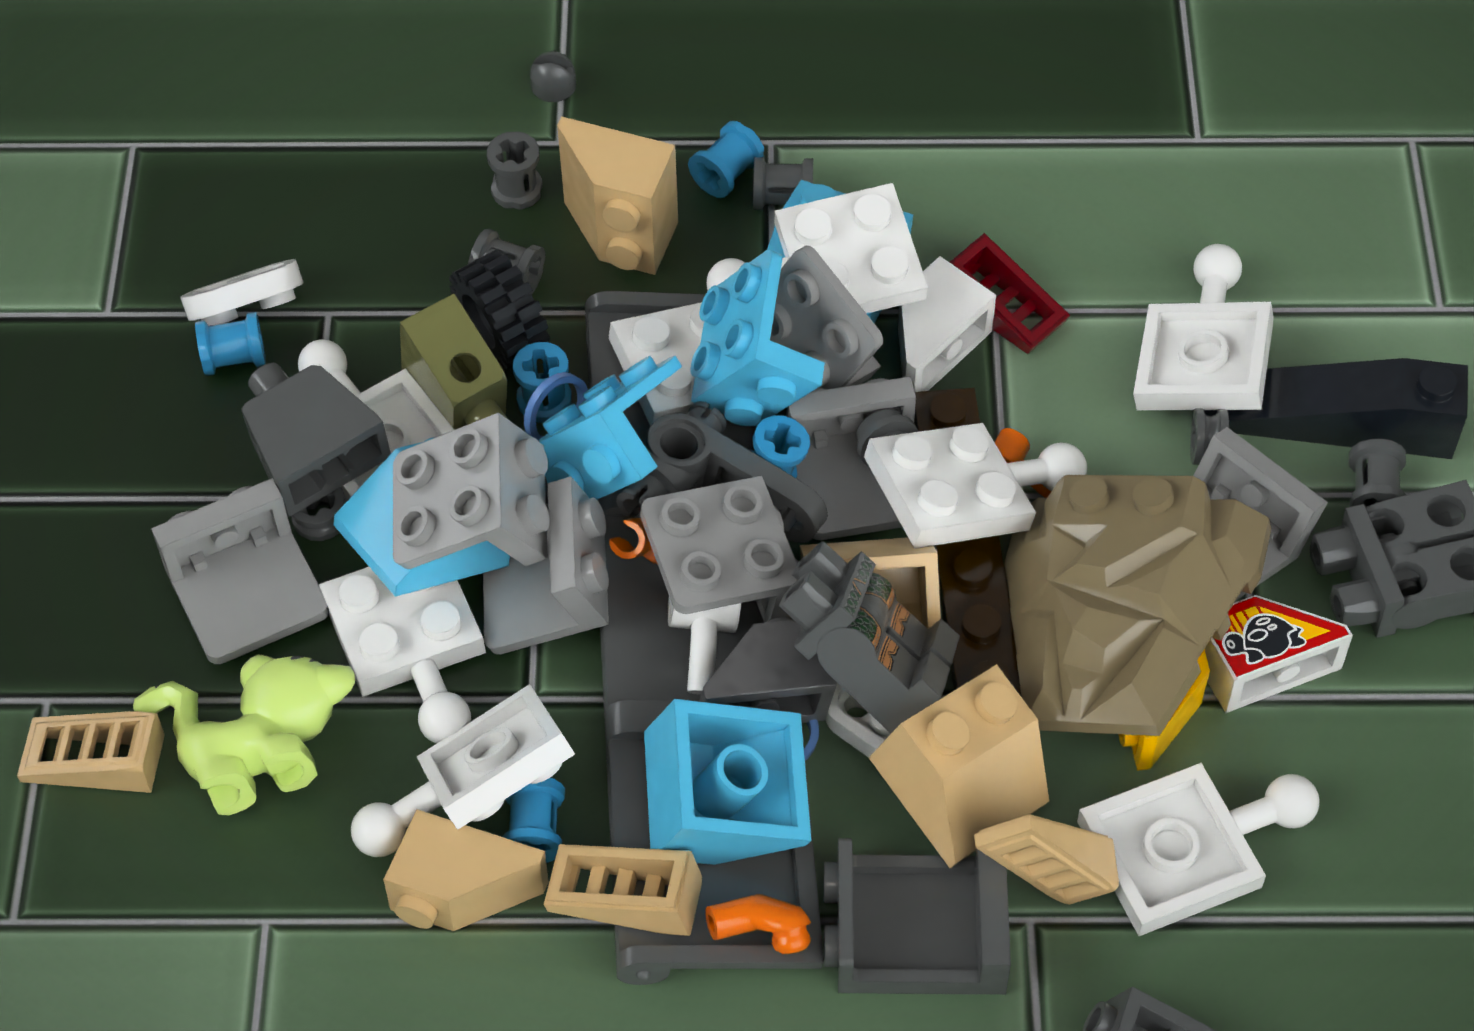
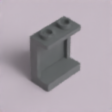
M838 838L837 862H824V904H837V925H824V967L838 968V993L1006 995L1011 968L1007 868L977 848L975 856H968L952 868H949L940 855H855L852 853V838Z

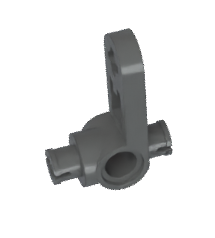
M702 401L695 402L687 414H668L658 418L651 425L644 446L658 467L642 480L627 486L616 498L621 512L630 518L638 506L642 507L644 500L650 497L762 476L773 505L778 508L781 514L787 540L796 543L809 542L828 517L824 501L811 487L723 435L722 433L725 431L727 424L724 416L718 409L714 407L707 418H701L709 407L708 403ZM640 512L637 514L635 518H641Z

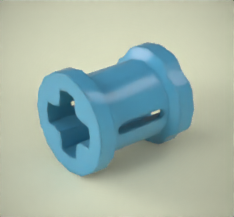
M729 121L720 129V138L707 150H699L689 158V172L694 181L705 192L716 198H724L733 190L734 180L747 168H754V158L764 157V146L752 129L738 121Z
M257 312L247 313L245 320L208 326L205 320L195 322L198 351L205 376L214 375L216 368L246 362H253L256 367L266 364Z
M535 342L520 349L514 357L513 374L516 381L521 385L517 390V405L523 415L525 414L530 397L544 380L557 373H568L569 361L566 353L559 346L549 342ZM537 359H542L544 373L538 374ZM568 383L559 385L548 393L549 404L544 406L543 402L541 403L537 412L536 422L544 423L550 417L571 405L572 393Z
M773 415L764 418L757 425L752 438L754 451L751 452L797 478L796 465L806 458L810 448L809 434L798 421L787 416Z
M549 778L537 784H528L505 799L511 806L509 831L502 837L545 851L546 863L555 860L558 846L562 844V839L556 834L557 808L561 806L565 799V787L562 783Z

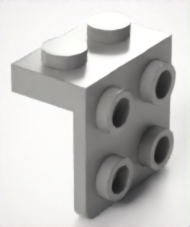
M806 245L796 250L781 268L770 341L824 362L822 386L818 388L828 390L862 384L870 379L881 367L873 355L882 346L883 336L813 247Z
M911 376L891 380L878 378L864 384L828 390L817 388L786 407V416L795 419L804 426L810 437V448L806 458L796 465L797 479L817 492L824 501L828 512L827 520L813 539L827 540L902 527L870 467L864 464L857 452L858 440L856 434L860 424L868 416L884 409L896 410L901 415L910 418L914 423L916 395Z
M496 413L398 453L393 462L394 561L405 569H412L484 541H489L525 566L547 559V530L550 525V516L546 507L545 473L548 470V458L544 445L503 415Z
M1228 427L1213 435L1193 475L1206 483L1211 500L1236 499L1269 517L1272 529L1262 576L1257 586L1299 557L1328 503ZM1241 592L1236 600L1244 596L1246 593Z
M572 476L548 483L550 525L547 530V559L525 566L510 556L508 567L483 573L484 642L494 654L508 653L609 625L607 593L609 578L606 569L605 515L598 500L594 497L589 498Z
M762 476L650 497L644 500L640 517L670 600L676 611L682 614H691L756 600L764 623L777 617L791 618L779 607L783 595L797 581L792 574L799 561L794 558L784 533L781 514L778 508L773 505Z
M273 478L254 486L241 487L233 491L228 497L194 511L176 514L168 522L151 528L165 571L205 655L211 663L223 664L321 622L328 616L329 611L326 601L291 532L283 498Z

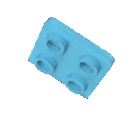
M770 249L764 251L751 262L744 263L737 272L719 285L712 286L704 296L700 307V319L704 321L701 343L694 353L690 367L691 375L695 377L691 402H706L709 404V409L713 410L715 407L724 414L726 420L740 426L756 427L764 418L777 414L822 386L824 362L770 341L782 265V255Z
M648 356L622 372L618 376L622 381L621 383L613 374L583 393L586 400L578 405V408L575 404H572L546 420L542 425L548 434L538 441L544 445L548 458V470L545 473L547 483L572 476L589 498L594 497L598 500L642 480L658 467L623 411L679 370L682 365L677 357L672 356L656 364L653 358Z

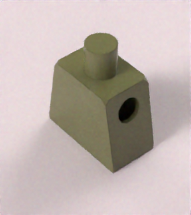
M454 293L400 322L401 369H407L454 430L496 413H500L507 418L506 375Z

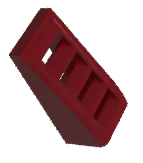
M985 233L950 261L951 264L988 290L995 285L1004 290L996 297L992 330L1027 354L1039 346L1070 317V314ZM978 272L985 278L979 282L973 275ZM1015 298L1023 305L1014 313H1011L1005 306ZM1032 312H1035L1043 319L1029 330L1021 322Z

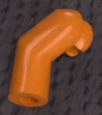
M755 894L707 906L705 909L707 927L713 940L755 930L772 932L773 948L782 954L803 951L807 949L811 942L810 934L806 927L811 921L805 911L800 906L773 897Z

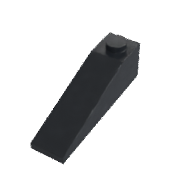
M1398 358L1267 368L1262 409L1227 410L1229 429L1236 434L1343 447H1353L1359 442L1370 439H1386L1402 445L1406 450V454L1452 459L1467 419L1468 365ZM1204 410V413L1213 416L1217 414L1218 410Z

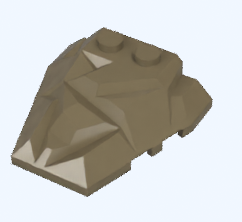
M1065 475L1057 482L1048 498H1037L1031 503L1036 511L1029 531L1012 533L1004 562L1015 637L1021 697L1038 718L1039 731L1160 736L1201 672L1197 661L1211 638L1222 640L1231 626L1227 613L1241 592L1251 594L1261 579L1272 529L1269 517L1236 499L1211 500L1206 483L1194 476Z

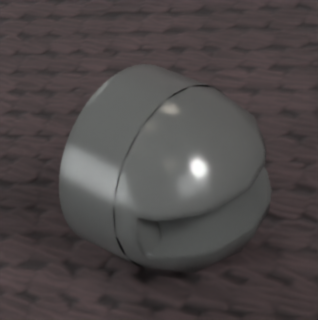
M557 51L545 52L536 57L530 70L532 92L536 97L547 102H559L570 97L576 89V73L572 61L565 54Z

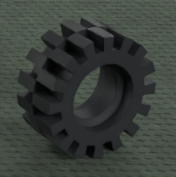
M495 250L452 272V275L449 277V281L452 283L450 285L451 294L454 293L503 371L513 367L514 357L526 345L550 341V335L546 331L548 329L547 321L539 313L543 311L539 301L534 300L531 295L533 289L529 282H523L522 272L516 265L512 267L511 259L506 254L502 255L499 250Z

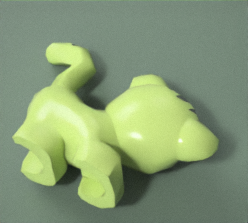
M258 654L250 658L241 668L240 682L244 690L241 695L240 710L243 716L233 721L199 722L198 693L174 681L150 687L134 699L133 710L159 713L170 706L175 709L172 729L177 740L176 748L179 762L188 774L199 782L201 789H207L217 813L229 816L243 811L255 803L256 783L253 776L267 773L273 777L281 791L290 792L307 787L318 775L315 760L303 742L311 740L321 733L332 715L333 705L340 702L352 690L355 684V673L351 666L321 664L312 658L303 656L274 659Z

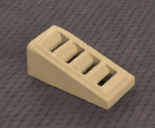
M128 711L33 717L17 777L20 782L151 793L165 736L158 714ZM46 738L58 739L53 761L40 762ZM72 740L82 741L77 760H68ZM96 743H106L103 758L93 759ZM121 744L130 745L127 757H118Z
M1031 814L979 830V833L974 834L975 846L978 850L1041 892L1064 904L1070 905L1111 893L1119 886L1113 839L1108 838L1106 835Z
M559 844L544 906L547 912L655 933L690 936L702 886V875L692 851ZM581 869L591 871L585 893L575 892ZM609 874L617 875L613 894H604ZM637 880L646 881L642 896L634 895ZM665 885H668L667 895L663 897Z

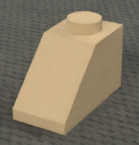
M416 809L383 879L390 910L394 911L401 920L418 928L428 929L436 925L451 931H456L544 894L549 882L545 851L467 825L457 830L451 820Z

